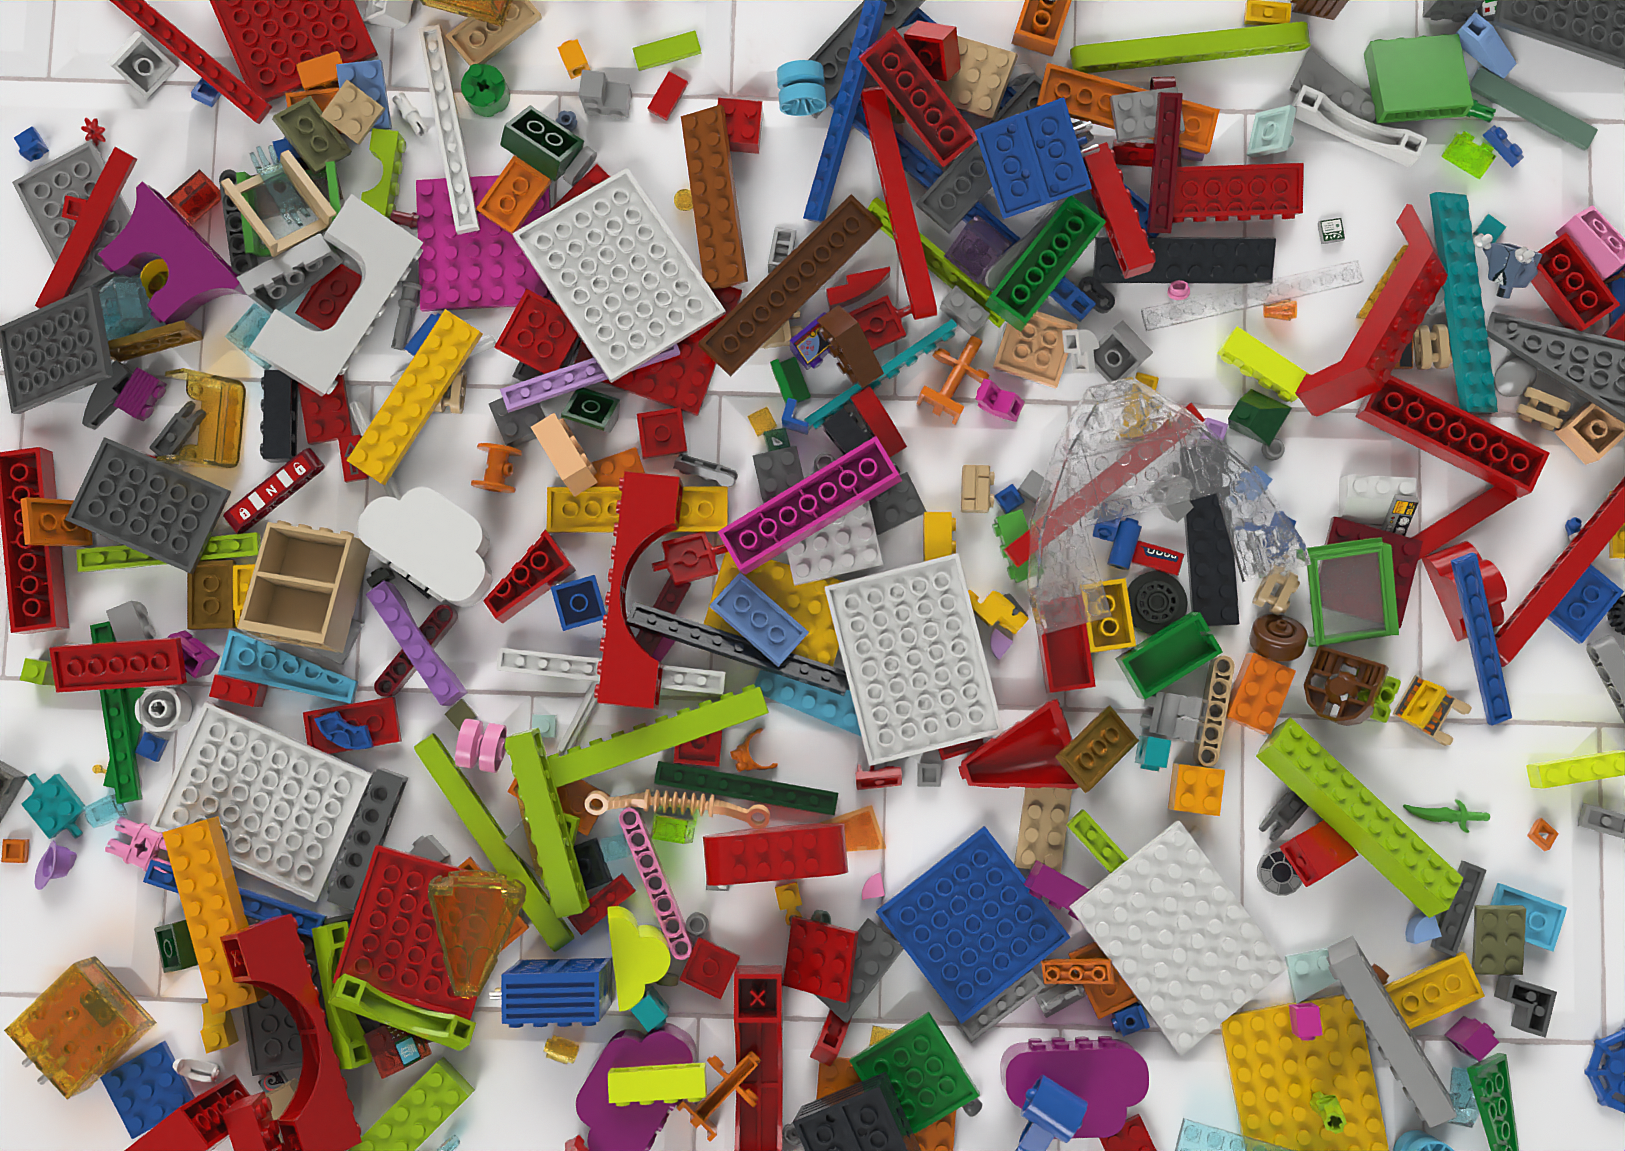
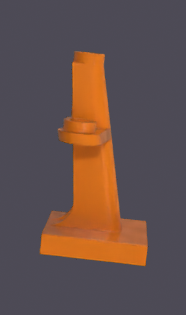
M971 336L958 360L951 357L950 353L942 348L934 351L932 356L936 360L953 367L939 393L924 385L916 404L920 406L925 401L933 405L932 413L940 417L944 411L954 417L952 423L956 425L964 406L951 399L965 374L981 384L983 379L990 380V375L986 371L981 369L975 370L970 367L983 343L982 340Z
M751 1050L728 1074L722 1068L725 1064L716 1055L709 1057L707 1062L724 1079L697 1106L693 1102H689L687 1098L679 1099L676 1108L680 1111L684 1107L690 1113V1123L696 1129L701 1124L707 1130V1140L711 1142L717 1136V1126L709 1119V1116L734 1090L752 1107L757 1104L758 1097L749 1088L745 1091L740 1086V1083L758 1066L761 1059Z

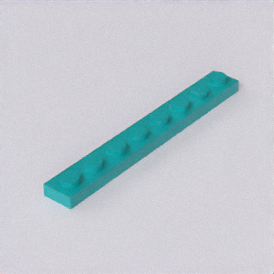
M953 318L881 366L884 374L868 384L872 390L875 391L882 385L881 381L887 377L890 380L900 373L899 369L907 365V367H910L919 360L918 356L925 352L926 355L937 348L936 344L940 341L946 342L954 337L957 324ZM856 383L806 417L804 421L809 423V430L813 427L815 430L822 427V424L826 421L825 419L836 414L850 402L853 405L850 396L862 388Z

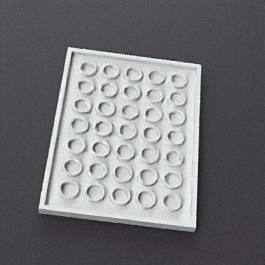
M628 167L512 233L513 238L611 383L726 313Z
M959 553L824 587L869 766L1004 732Z
M206 701L202 706L149 829L160 833L218 816L232 866L316 903L320 900L373 774Z
M1178 820L1069 906L1105 956L1111 959L1113 967L1181 1056L1288 969L1189 832Z

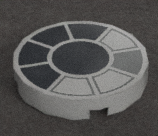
M1281 849L1271 850L1260 858L1257 865V878L1266 891L1277 896H1287L1300 888L1302 881Z

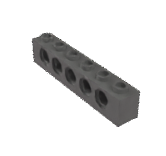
M378 768L372 773L373 775L369 783L371 785L370 789L361 800L362 810L360 815L355 817L352 824L354 831L352 836L347 838L344 845L346 852L343 859L341 858L337 863L335 871L338 873L335 881H331L327 890V894H329L327 901L351 910L356 909L375 845L383 846L409 778L385 768ZM381 788L387 791L385 800L380 799L378 795ZM373 809L376 810L379 814V818L376 822H374L370 817V813ZM365 831L370 835V842L368 844L362 840V834ZM356 853L362 857L360 866L354 862V855ZM348 875L354 880L352 887L347 886L345 882Z

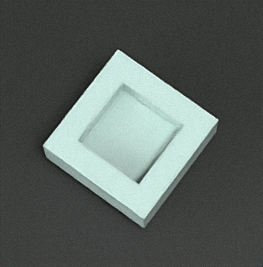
M532 714V729L539 727L541 737L556 738L557 715Z

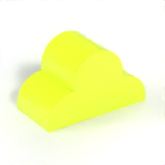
M620 906L608 907V924L619 1012L633 1008L641 1001L645 991V984L661 979L668 971L671 959L668 943L664 933L659 928L652 925L638 926L635 916L628 909Z

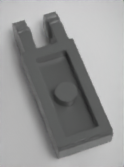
M193 401L187 402L178 413H175L149 447L165 462H171L195 431L196 426L201 424L207 415L203 409H200L188 421L186 417L190 416L196 407Z
M680 454L677 457L673 469H677L685 475L695 474L706 481L716 480L720 486L732 487L738 478L736 470L684 454Z
M1290 789L1271 810L1269 816L1263 820L1258 829L1264 832L1276 820L1280 826L1269 836V839L1275 842L1286 830L1293 826L1309 806Z

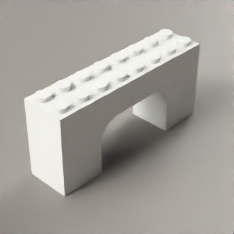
M353 194L349 196L323 236L325 240L351 256L358 263L362 274L360 286L334 326L324 331H313L275 309L248 350L320 396L325 395V393L330 394L338 383L335 380L336 376L344 374L350 365V362L347 361L349 356L354 357L363 345L359 342L362 336L366 338L375 326L372 324L373 319L381 317L387 308L384 302L386 299L390 301L399 289L396 286L397 282L405 280L411 271L408 265L410 262L414 264L423 252L420 248L423 244L421 240Z

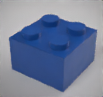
M595 575L550 587L563 631L601 621L604 614L607 615Z

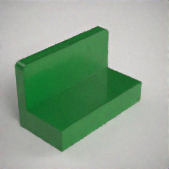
M796 357L779 362V359L770 361V367L785 405L788 398L797 400V403L811 398Z

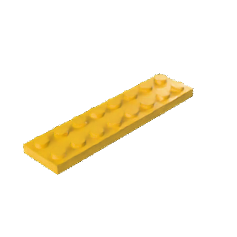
M445 309L347 461L379 483L386 485L481 339L483 333Z
M547 487L546 530L549 533H613L614 524L619 521V514H616L617 500H621L622 491H619V487H590L574 496L568 487ZM683 487L679 529L672 532H717L728 525V487Z

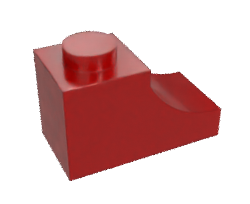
M829 1009L809 1057L831 1067L839 1054L851 1019L848 1023L844 1022Z

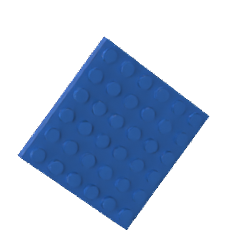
M985 826L977 830L875 910L961 1024L1071 938L1042 899L1040 900L1028 893L1030 889L1024 885L1025 877Z

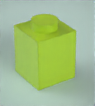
M25 658L20 681L55 686L51 661Z

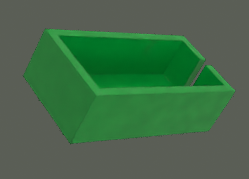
M1190 612L1137 644L1136 647H1132L1119 655L1115 660L1136 696L1146 700L1223 653L1214 635L1207 633L1211 630L1201 613Z

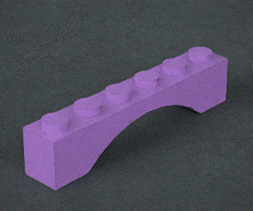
M383 581L366 593V596L439 704L451 706L468 693L456 674L445 664L424 637L413 619L405 599L393 583Z

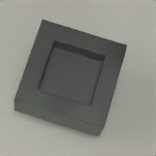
M381 567L371 572V577L367 578L366 581L371 588H374L381 582H390L396 577L392 570Z

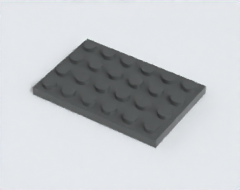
M90 286L0 326V350L10 409L13 414H21L114 376L99 290L96 287Z
M104 437L65 520L193 574L231 491Z

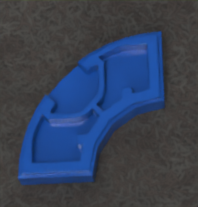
M339 711L314 719L321 733L328 740L341 747L353 750L374 747L368 726H354L347 723L341 717Z

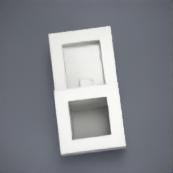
M1086 329L1062 330L1064 353H1071L1073 373L1090 374L1096 372L1093 350L1100 347L1094 333Z

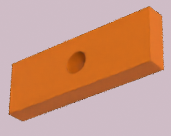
M1108 958L1043 959L1041 961L1044 984L1114 983L1113 966L1111 959ZM1074 970H1077L1080 975L1076 974Z

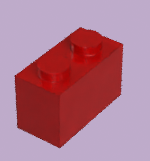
M215 674L209 697L251 707H263L269 685Z

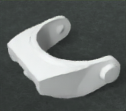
M181 1058L173 1063V1068L178 1074L192 1080L216 1084V1080L220 1075V1066L212 1063ZM193 1070L201 1073L211 1074V1076L198 1075L193 1073Z

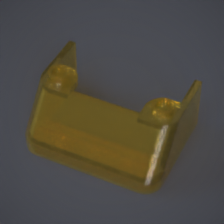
M186 368L165 371V376L186 380L187 395L193 400L201 401V409L207 415L199 424L197 445H184L180 449L179 455L158 456L156 461L188 467L218 469L236 467L240 460L246 398L244 384L236 379Z

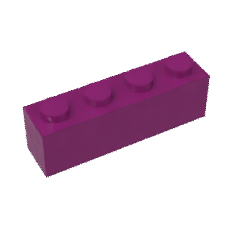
M1037 860L1024 883L1030 889L1029 894L1040 900L1042 896L1049 899V905L1058 910H1061L1062 907L1068 909V915L1079 921L1069 906L1090 889Z

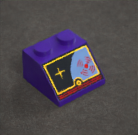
M823 312L790 339V351L807 371L811 367L816 369L823 363L824 360L822 358L830 354L827 349L829 343L824 341L819 334L818 329H820V326L817 322V319L826 314V312Z

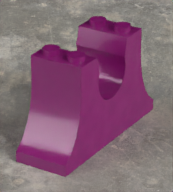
M143 181L136 186V204L129 222L121 233L98 255L103 259L101 263L110 272L114 271L119 276L125 275L129 278L142 272L143 268L150 261L163 258L168 266V280L163 288L154 293L147 304L152 310L150 314L159 323L163 322L168 325L185 321L201 306L221 296L231 294L247 295L237 279L238 275L232 270L231 266L158 190Z

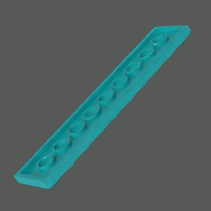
M1434 192L1429 194L1437 253L1448 275L1446 283L1442 287L1445 292L1444 303L1459 408L1470 414L1498 412L1497 397L1487 339L1488 333L1484 318L1485 312L1481 297L1482 291L1479 284L1472 223L1469 215V202L1467 195Z

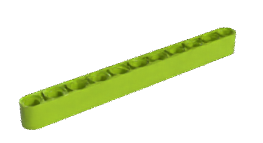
M1292 22L1078 45L1070 49V57L1073 70L1088 74L1295 52L1309 48L1311 43L1308 23Z
M432 733L414 746L416 754L501 878L513 882L510 891L550 949L556 953L574 940V934L563 918H556L555 912L550 907L549 897L525 862L503 841L507 836L461 769L456 766L455 760L438 736Z

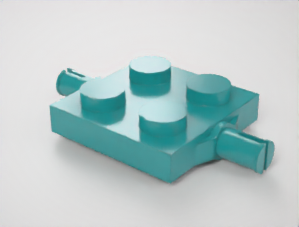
M36 773L27 777L29 783L34 787V791L21 805L48 839L55 838L65 829L71 833L74 839L80 837L83 832L75 822L87 807L60 773L54 774L44 783H42Z

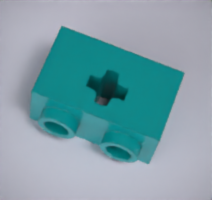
M1139 736L1134 763L1141 764V769L1159 772L1160 767L1167 768L1171 740Z
M652 985L644 992L641 1001L630 1010L646 1031L649 1032L653 1028L655 1031L667 1022L665 1019L668 1017L667 1014L670 1007Z

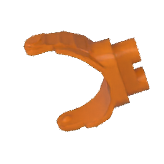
M762 728L753 731V733L745 738L742 744L730 752L732 759L737 761L735 766L738 772L753 769L759 771L767 770L778 766V763H772L770 766H761L754 762L750 756V740L755 734H760L764 731Z

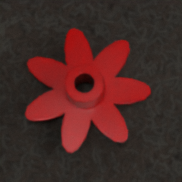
M86 117L84 119L86 126H81V130L87 132L85 140L90 141L92 139L96 146L99 145V140L106 142L105 137L102 135L106 129L98 126L97 118H94L91 122Z

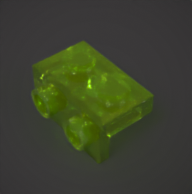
M1456 131L1454 138L1441 157L1480 180L1497 157L1492 153L1494 148L1484 142L1481 145L1473 141L1475 137L1466 131H1463L1462 134Z

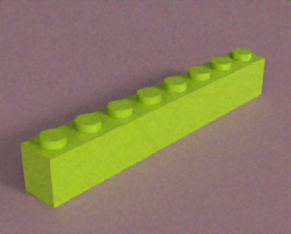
M539 727L512 734L505 738V750L510 755L512 761L511 770L518 782L519 798L524 803V816L530 824L532 831L531 840L536 845L538 852V864L543 869L544 886L549 890L551 897L550 907L555 912L556 918L583 913L590 905Z

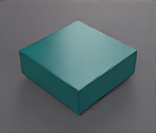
M1488 214L1473 234L1476 236L1480 233L1483 235L1490 234L1493 237L1491 243H1495L1507 226Z

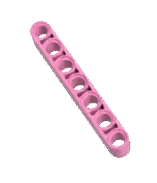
M635 807L626 808L619 815V823L672 955L679 960L686 959L693 950V941L686 929L685 921L640 810ZM629 811L636 815L634 824H629L625 820V814ZM636 833L642 834L645 838V842L641 846L634 843L633 837ZM644 855H650L653 858L654 862L651 867L643 865L642 857ZM656 876L662 880L660 888L652 887L650 883L652 877ZM662 898L668 899L671 903L670 909L663 910L659 906V900ZM668 921H677L680 926L679 930L675 932L669 930ZM678 942L687 944L688 951L686 953L678 952L676 949Z

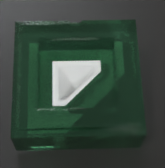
M786 427L764 431L763 436L768 452L791 447Z

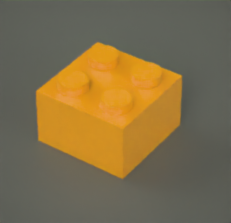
M1173 763L1168 809L1220 816L1225 770Z

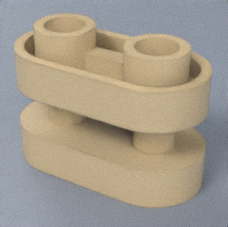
M1445 324L1433 325L1431 332L1427 325H1419L1413 334L1415 364L1418 370L1430 369L1432 362L1436 369H1445L1453 362L1449 345V331Z
M460 369L451 383V396L447 397V389L434 412L444 413L446 406H450L451 413H463L467 385L466 370Z
M1527 387L1524 396L1530 398L1527 406L1519 404L1516 413L1520 414L1518 418L1532 423L1533 420L1540 422L1539 427L1552 432L1554 428L1559 429L1563 420L1557 418L1560 411L1568 412L1571 403L1540 390ZM1539 402L1551 407L1548 414L1536 409Z
M1272 563L1267 569L1252 603L1262 607L1267 602L1270 604L1269 612L1278 616L1280 613L1284 614L1289 608L1290 601L1288 599L1291 593L1294 594L1300 581H1298V575L1290 571L1285 576L1281 575L1282 567ZM1277 582L1280 586L1275 596H1273L1271 592Z

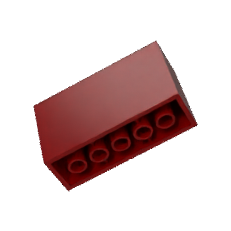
M234 1074L176 1109L124 1151H212L229 1138L222 1114L235 1101L251 1095Z

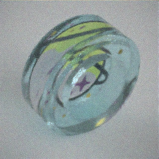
M454 1134L444 1141L436 1151H453L460 1144V1140Z

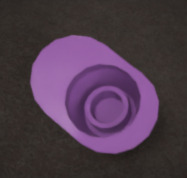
M52 840L38 863L34 879L35 888L41 890L49 880L67 876L69 870L74 866L77 854L70 851L67 847L56 845V842Z

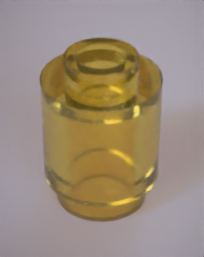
M553 1035L552 1039H547L543 1052L547 1053L546 1058L566 1065L568 1063L574 1064L580 1046L576 1045L575 1041Z

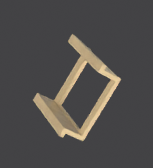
M289 150L281 153L279 165L237 185H234L229 178L221 181L225 194L237 206L270 250L273 258L309 238L327 231L332 224V217L337 214ZM285 174L319 220L276 241L241 194Z

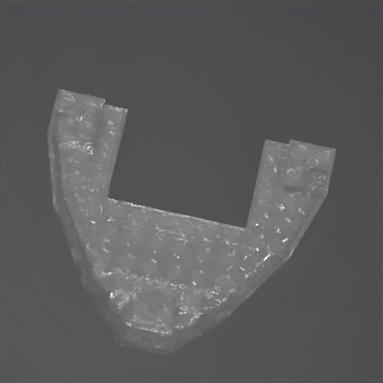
M1128 377L1088 387L1056 441L1030 519L1027 594L1039 636L1111 617L1087 526L1217 494L1242 583L1311 565L1306 544L1249 462L1188 409L1137 379Z

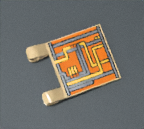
M1417 675L1413 677L1392 713L1394 716L1401 717L1424 682V679ZM1447 693L1424 729L1414 725L1411 726L1444 746L1451 745L1454 738L1439 729L1452 708L1458 713L1465 715L1470 713L1472 707Z

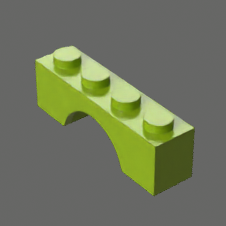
M372 128L369 150L375 158L382 161L383 175L380 182L374 188L362 192L361 201L390 219L392 211L396 210L394 201L395 196L399 194L398 176L402 174L403 170L401 158L402 153L406 151V141L399 131Z

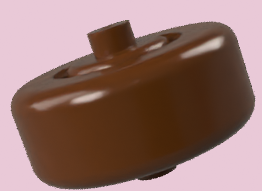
M1266 614L1258 617L1252 624L1249 642L1254 651L1265 658L1281 662L1292 661L1302 656L1308 640L1307 630L1300 622L1281 614L1278 616Z

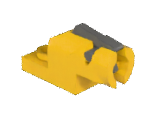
M970 589L968 590L974 614L989 627L993 626L998 620L1000 626L1009 630L1012 634H1016L1029 620L1028 614L1010 593L1002 595L999 592L992 591L980 604L978 602L979 597Z

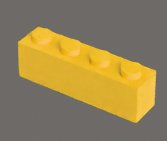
M924 512L923 562L956 554V540H952V531H956V518H952V512Z

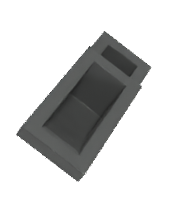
M117 360L112 363L114 376L96 384L85 408L82 424L93 430H96L118 409L113 404L133 374L125 364Z

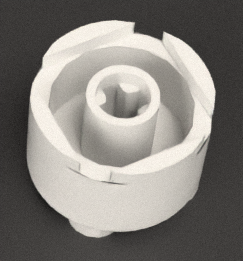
M149 687L135 704V715L138 722L153 732L176 731L187 725L190 721L192 712L191 700L187 692L178 687Z

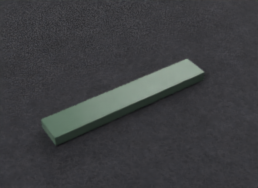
M1481 67L1476 71L1470 82V89L1474 93L1584 151L1589 148L1598 131L1597 128Z

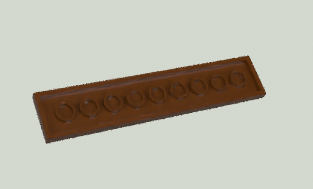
M850 194L698 343V346L732 377L880 230L883 224Z

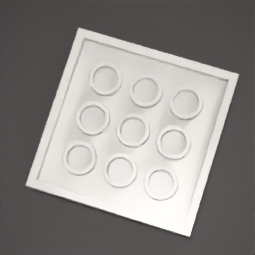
M869 501L787 549L794 586L883 566Z

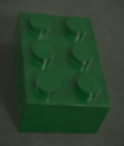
M529 105L504 125L500 146L555 182L565 173L566 169L583 149L585 141Z

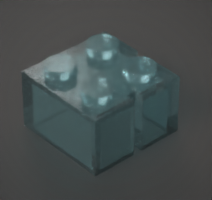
M254 302L224 337L259 366L269 370L272 365L248 351L271 316Z

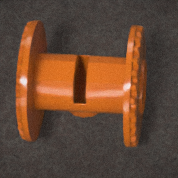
M478 443L477 449L488 452L486 462L488 468L485 469L484 480H471V486L492 492L515 493V487L505 485V478L513 474V464L509 463V456H522V451L500 444Z

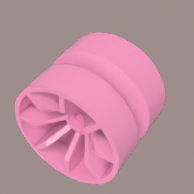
M466 718L461 726L455 751L456 766L473 769L479 759L480 771L497 773L506 752V725L489 723L484 732L482 721Z

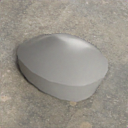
M1515 357L1497 369L1494 377L1495 388L1499 394L1505 397L1522 395L1527 387L1532 388L1535 383L1537 369L1521 357Z

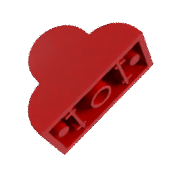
M1467 541L1422 558V562L1456 642L1467 639L1468 636L1451 560L1472 552L1477 554L1493 628L1504 623V610L1501 603L1507 599V587L1499 569L1487 559L1482 560L1477 549Z

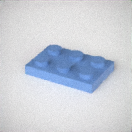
M381 60L336 64L339 89L346 80H349L385 108V111L372 128L392 129L383 62Z

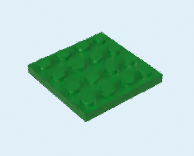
M929 1011L854 1055L849 1060L861 1081L887 1072L914 1134L980 1096L979 1090Z

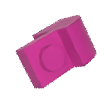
M983 379L975 398L979 402L977 406L982 410L1013 422H1017L1025 403L1016 393L1001 390L992 380Z

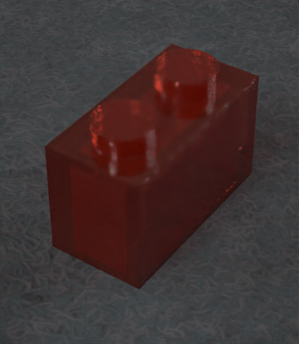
M200 169L166 198L191 225L200 220L222 200L219 188Z

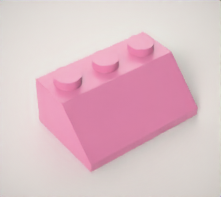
M1593 205L1573 216L1555 232L1558 237L1564 233L1569 235L1602 281L1625 266V238Z

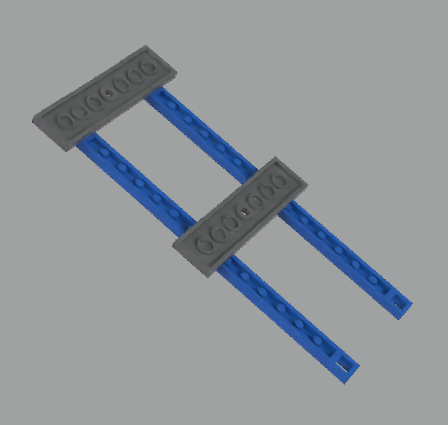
M865 0L808 59L823 65L825 80L823 87L826 91V108L831 106L834 109ZM882 0L887 5L877 40L893 26L898 30L902 26H908L916 21L936 23L919 8L926 0ZM1033 74L1018 91L1007 85L999 107L1000 111L996 115L995 120H991L989 124L1036 108L1042 80ZM859 99L852 125L870 140L862 103ZM822 110L821 112H818V113H816V114H812V116H813L815 119H817L818 116H819L824 110ZM894 129L904 170L927 189L924 195L916 202V206L936 224L950 234L961 221H964L1002 255L1021 239L979 203L992 188V184L978 140L966 148L947 170L943 172ZM1124 184L1125 188L1129 189L1131 193L1133 208H1136L1139 213L1140 226L1147 233L1149 204ZM1147 233L1148 237H1158L1160 233ZM1066 277L1061 280L1050 294L1051 298L1079 322L1096 305L1093 300ZM1075 300H1077L1086 309L1084 310L1079 304L1075 302Z

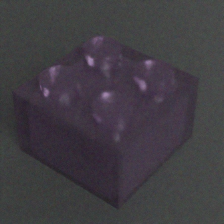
M976 215L965 225L944 257L974 282L980 284L985 279L990 267L1008 250L1012 242L979 215Z

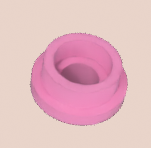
M1177 280L1170 284L1167 294L1170 298L1181 301L1189 297L1190 288L1187 282Z

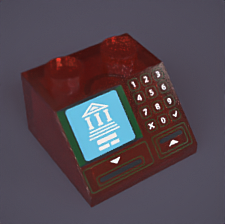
M386 1024L380 1025L363 1035L381 1079L395 1074L432 1054L425 1038Z

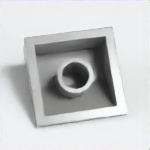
M1122 320L1099 341L1100 348L1093 350L1095 369L1115 389L1154 352Z

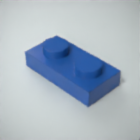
M1494 125L1482 135L1512 168L1524 158L1522 149L1507 139L1508 135L1503 128H1497Z

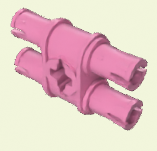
M120 817L116 823H119L120 826L115 825L114 829L132 836L131 844L129 846L111 838L107 843L110 847L106 846L105 852L123 858L124 863H131L143 868L145 872L151 860L171 865L170 862L158 858L160 849L167 851L162 832L158 833L149 829L150 827L147 823L138 824L125 817ZM154 866V869L158 871H161L166 874L169 873L167 871L162 870L159 867Z

